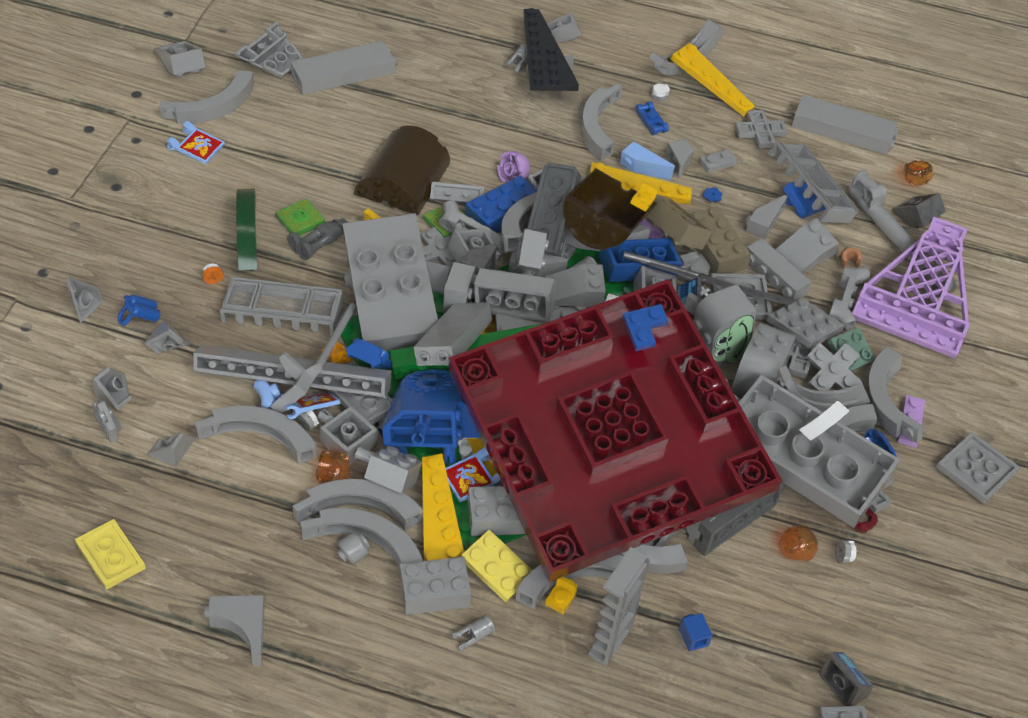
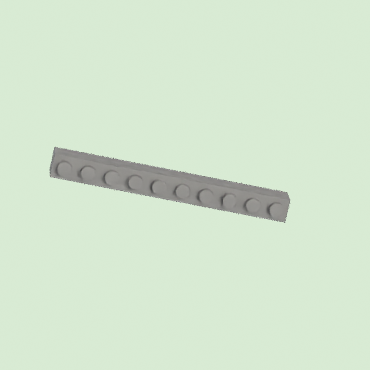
M201 345L193 353V371L295 385L297 382L283 368L279 359L280 355ZM292 357L304 369L317 362L316 360ZM326 362L310 387L385 397L391 389V371Z

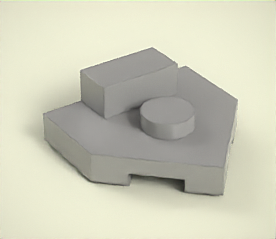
M694 251L679 257L682 262V268L708 275L711 266L702 254L698 255ZM677 275L678 280L684 282L692 280V278Z
M97 400L93 402L94 416L111 443L117 441V432L122 429L114 412L110 407L106 406L105 401Z

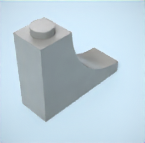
M264 595L210 596L209 605H205V618H209L210 627L227 629L237 634L248 645L252 655L253 666L262 665Z

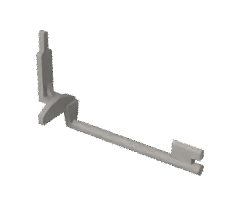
M350 303L347 310L341 313L335 323L336 329L316 363L304 369L288 353L284 352L281 354L279 359L283 368L297 382L272 403L271 410L283 413L286 410V405L294 404L307 393L354 313L356 304Z

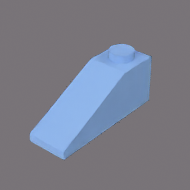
M636 142L631 143L621 153L620 164L632 172L669 180L673 177L675 165Z

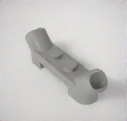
M450 200L443 204V216L439 222L444 229L453 233L454 226L459 222H463L467 229H486L494 244H497L500 256L504 252L502 234H498L489 227L476 222L473 218L460 213L457 202Z
M845 266L839 283V287L845 288L842 301L834 300L829 316L836 318L845 325L843 329L845 331L852 329L856 324V317L849 310L854 301L851 296L855 297L857 286L867 283L870 278V272L865 266L855 269Z

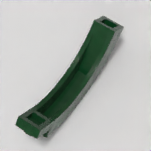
M255 188L237 189L238 270H257Z

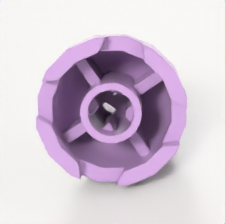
M508 151L500 156L502 159L500 165H497V171L501 182L507 183L520 175L526 180L530 175V163L524 154Z

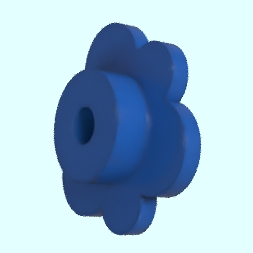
M716 187L706 188L703 193V197L710 202H719L722 199V192Z

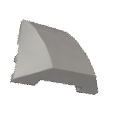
M278 21L266 29V33L249 46L244 45L234 54L264 72L277 77H283L291 71V62L303 59L294 44H291L287 39V34L280 29Z

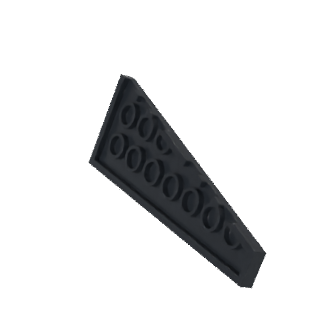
M534 8L523 9L530 91H578L579 84L540 10Z

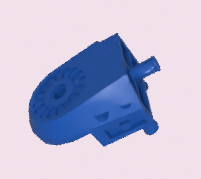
M442 369L421 370L407 375L393 395L382 428L384 446H395L403 454H407V447H443L444 463L447 464L449 458L450 464L456 462L455 448H457L459 440H462V438H481L450 371Z

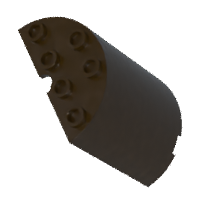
M401 126L400 129L393 130L356 185L354 195L378 203L387 201L393 208L419 215L430 197L432 182H439L450 164L449 152L445 146L443 147L437 141L438 137L431 132L417 126Z
M595 168L566 196L563 205V215L566 218L570 233L579 242L593 249L606 250V248L617 247L622 244L655 208L657 202L654 201L646 212L630 203L633 196L637 193L636 190L632 188L624 190L620 181Z

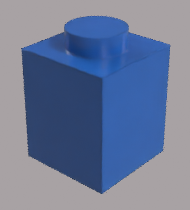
M689 614L682 619L679 631L689 652L709 646L713 635L703 614Z

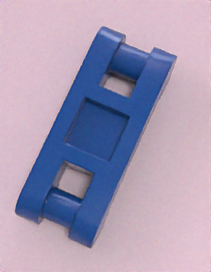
M652 101L646 102L644 105L637 104L635 106L636 113L652 135L669 131L667 122H664Z

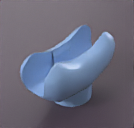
M256 380L254 382V388L257 389V393L261 396V407L271 410L272 403L281 396L277 384L270 385L268 381Z

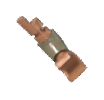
M834 237L839 243L835 256L842 258L841 267L844 269L848 260L853 261L856 266L860 267L862 253L856 248H847L839 238Z

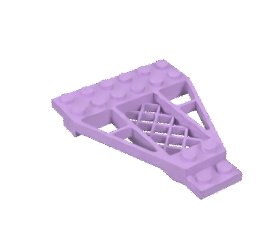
M933 217L929 229L922 234L918 241L868 283L864 284L852 312L856 320L956 359L970 326L962 257L963 240L968 229ZM923 252L932 256L926 258ZM909 255L913 256L905 275L891 271ZM917 255H919V257H920L921 259L915 261L916 258H917ZM941 259L949 261V263L943 264ZM936 261L938 266L932 268L929 262ZM924 264L926 270L920 271L918 265ZM951 267H952V269H951V271H950V274H949L948 271H947V268H951ZM913 268L915 273L910 274L911 269ZM941 270L944 276L937 277L935 272ZM954 272L958 273L960 297L947 292ZM930 274L932 280L926 281L924 275ZM883 277L900 283L897 294L873 285ZM918 277L921 283L914 284L912 279ZM907 281L909 286L904 288L905 283ZM946 281L945 286L943 287L941 282ZM936 284L938 290L932 291L930 285ZM924 287L927 293L920 294L918 289ZM913 291L915 297L909 298L906 292ZM941 294L938 301L935 296ZM930 297L933 303L926 305L923 299ZM947 300L960 305L962 319L939 311L942 301Z

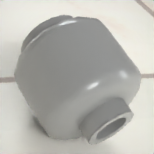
M351 532L339 541L340 550L337 552L344 562L348 560L350 563L355 564L368 555L370 545L361 532L359 534Z

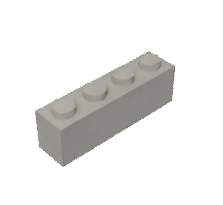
M760 239L747 246L748 251L751 253L749 265L759 274H765L766 280L780 291L784 297L793 298L797 301L808 294L812 282L764 239Z

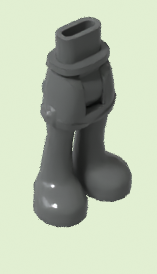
M344 218L327 221L317 226L315 230L305 237L301 238L297 233H291L287 236V241L295 254L299 253L302 260H308L324 245L331 244L344 234L343 223L349 222Z

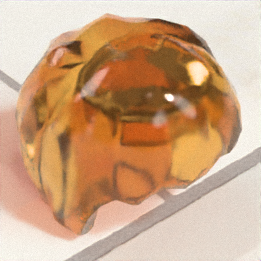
M914 160L904 165L903 173L905 180L911 185L917 187L926 185L933 178L932 165L927 161Z
M338 450L321 451L316 470L317 481L326 483L348 479L350 474L349 458Z
M792 526L781 534L779 549L787 559L809 562L818 551V540L811 529L804 526Z

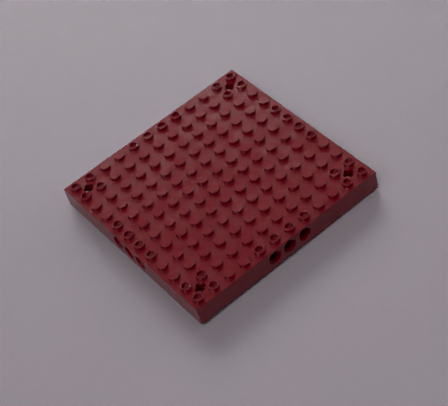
M669 279L449 357L451 376L548 582L626 552L630 547L636 548L778 490L782 482L775 466ZM662 304L668 323L665 326L651 329L656 341L655 347L636 351L623 320V313ZM557 550H560L561 552L564 551V554L561 555L560 552H559V553H556V552H557Z

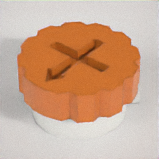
M212 263L203 268L202 276L207 284H215L223 279L224 274L219 265Z

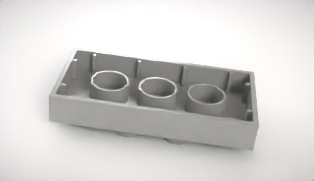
M416 213L343 223L344 239L362 340L376 345L386 352L415 346L438 321Z
M763 375L757 379L739 401L742 410L775 466L782 482L854 528L891 478L900 462V459L838 421L819 436L809 440L799 429L816 419L823 412Z

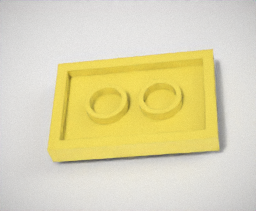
M114 519L75 539L76 545L106 590L146 569L145 563Z
M490 530L461 555V557L465 558L466 565L505 603L517 593V588L521 582L533 571Z

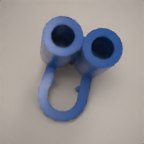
M134 294L124 296L125 305L118 314V323L120 325L126 326L132 317L152 322L159 320L160 310L156 309L157 302L155 300ZM127 309H128L129 315H128V316L126 317V319L123 321V320H122L123 314H124L125 311H127Z

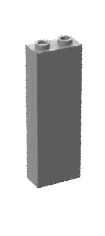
M380 41L291 62V75L302 95L393 74L395 73L397 62L396 58L391 55L389 47H386L385 43Z
M803 95L792 124V127L887 155L889 149H893L894 139H896L899 131L896 129L897 122Z
M490 303L453 304L414 346L417 366L449 365V357L466 352L492 321Z

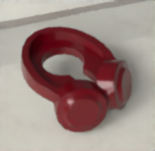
M868 508L865 513L869 514L872 520L869 522H858L854 528L857 532L867 533L876 525L878 517L871 509Z

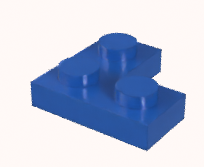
M662 304L623 313V320L635 350L639 351L655 347L656 341L651 329L665 326L668 323Z

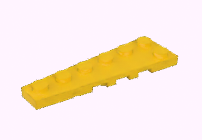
M688 43L672 54L670 60L743 117L747 115L748 111L754 109L755 105L697 50L695 45Z
M592 162L590 173L597 168L620 181L624 190L632 188L638 192L642 183L647 182L659 189V195L671 198L676 203L690 205L692 188L606 166L603 163Z
M437 454L422 457L424 561L461 557L464 549L443 455Z

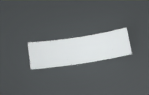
M836 401L824 413L800 428L799 431L809 440H812L839 421L849 410L839 401Z

